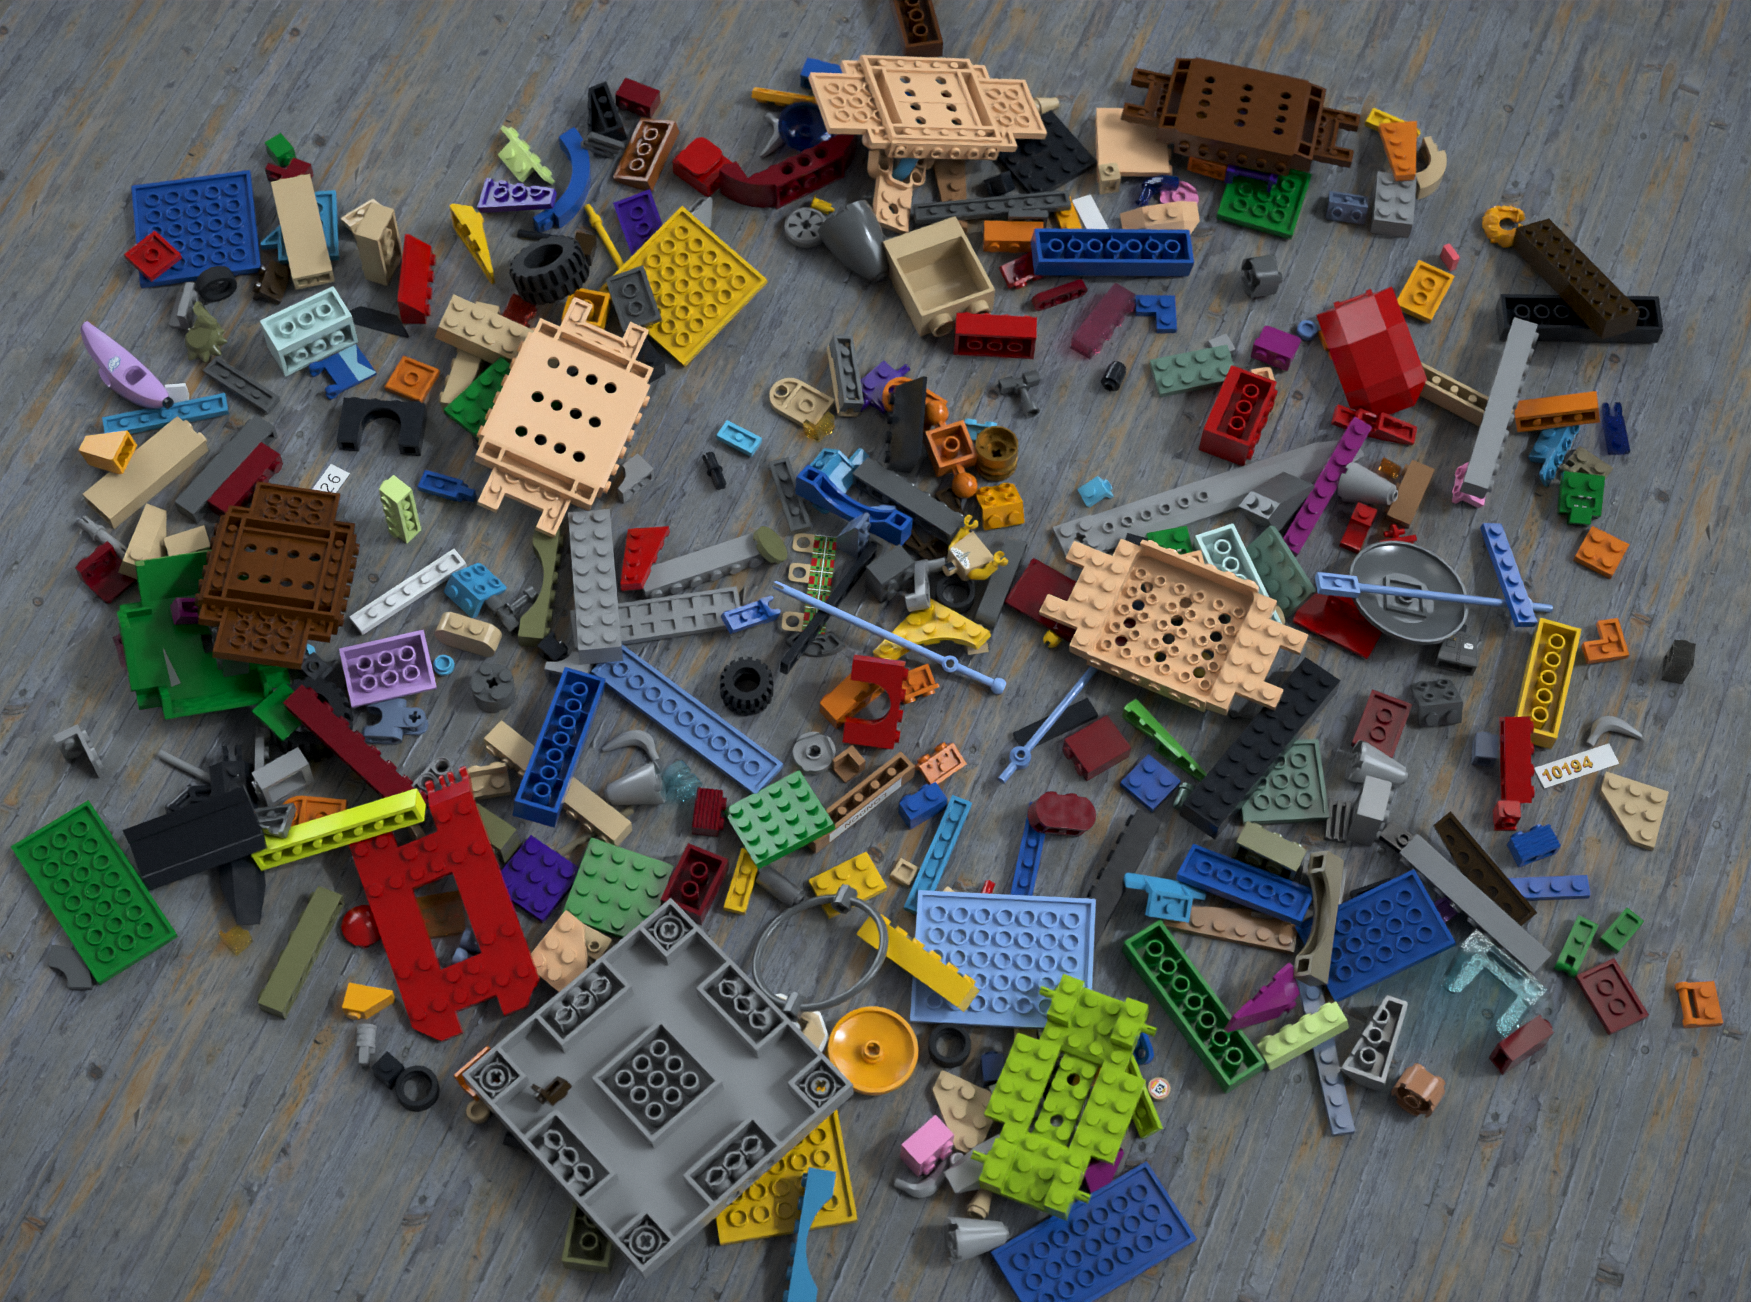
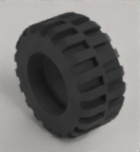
M559 235L558 237L550 236L546 239L542 238L536 243L529 244L527 248L524 247L519 254L514 256V260L511 261L509 274L522 300L532 305L551 304L557 300L565 299L568 295L571 296L582 287L583 283H586L590 273V266L579 242L570 236L566 237L564 235Z
M305 677V680L302 681L298 678L293 680L294 683L291 685L287 683L294 691L301 684L305 688L311 687L318 694L316 698L322 703L326 701L334 709L333 713L338 718L340 716L344 717L350 724L348 727L353 731V715L348 699L341 688L336 687L335 683L331 681L326 683L325 679L320 677L317 680H313V677ZM270 730L274 743L283 754L298 747L308 763L312 759L315 762H320L323 757H327V759L333 757V752L311 732L305 733L295 730L281 742Z

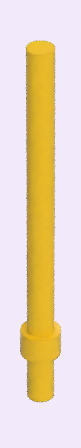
M591 204L585 205L584 210L589 217L592 228L596 229L617 268L620 269L624 262L602 225L603 221L595 213Z

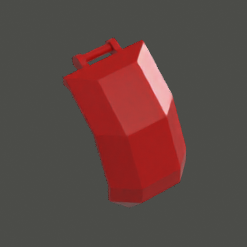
M1392 286L1372 293L1371 289L1366 290L1364 294L1340 303L1339 301L1334 302L1335 308L1316 314L1351 409L1357 411L1361 408L1376 415H1379L1381 412L1390 415L1415 406L1427 378Z

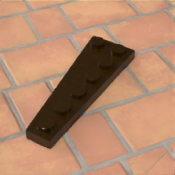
M1451 811L1433 825L1460 872L1515 922L1522 926L1537 914L1536 910Z

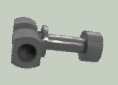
M1037 370L1025 372L1021 378L1013 379L1012 376L998 379L997 385L1001 395L1014 392L1016 395L1021 396L1024 403L1022 411L1025 418H1032L1039 414L1040 410L1037 403L1032 402L1028 394L1030 387L1037 386L1040 383V376Z
M532 586L526 588L523 591L524 596L511 605L507 602L503 605L496 595L489 597L485 601L487 609L494 617L498 615L502 620V626L510 636L519 632L520 623L515 619L517 616L516 611L529 602L534 604L539 596Z

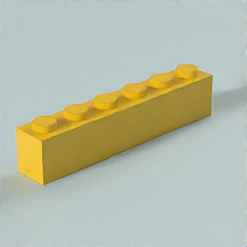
M880 914L888 931L886 957L965 1012L980 991L974 986L976 981L966 974L964 977L960 976L957 973L959 971L957 967L950 962L946 965L942 963L940 955L933 950L929 953L925 951L923 943L916 938L912 941L906 937L908 933L899 926L894 929L889 925L891 921ZM869 916L856 935L878 950V928L872 917Z

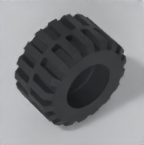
M740 657L737 662L732 660L730 661V666L726 665L724 667V672H721L720 694L724 705H729L730 711L737 710L739 715H742V712H744L746 716H750L751 712L758 714L759 709L765 710L773 697V677L771 670H768V665L765 663L761 664V660L757 658L754 661L752 657H748L746 660ZM744 680H750L758 684V687L751 692H742L735 686Z

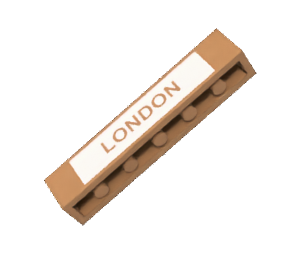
M900 751L826 809L836 829L807 844L809 848L817 854L910 781L915 773L913 763Z

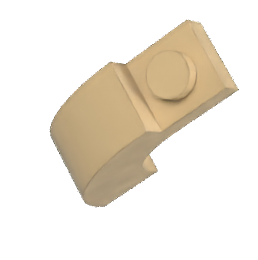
M1431 136L1424 137L1420 147L1427 168L1417 172L1415 175L1417 177L1415 193L1417 200L1429 196L1439 187L1446 169L1447 157L1445 150L1438 151L1437 144L1433 142Z

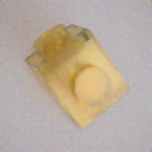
M827 412L816 425L807 419L803 422L804 434L817 442H820L826 435H830L835 428L834 415L830 412Z

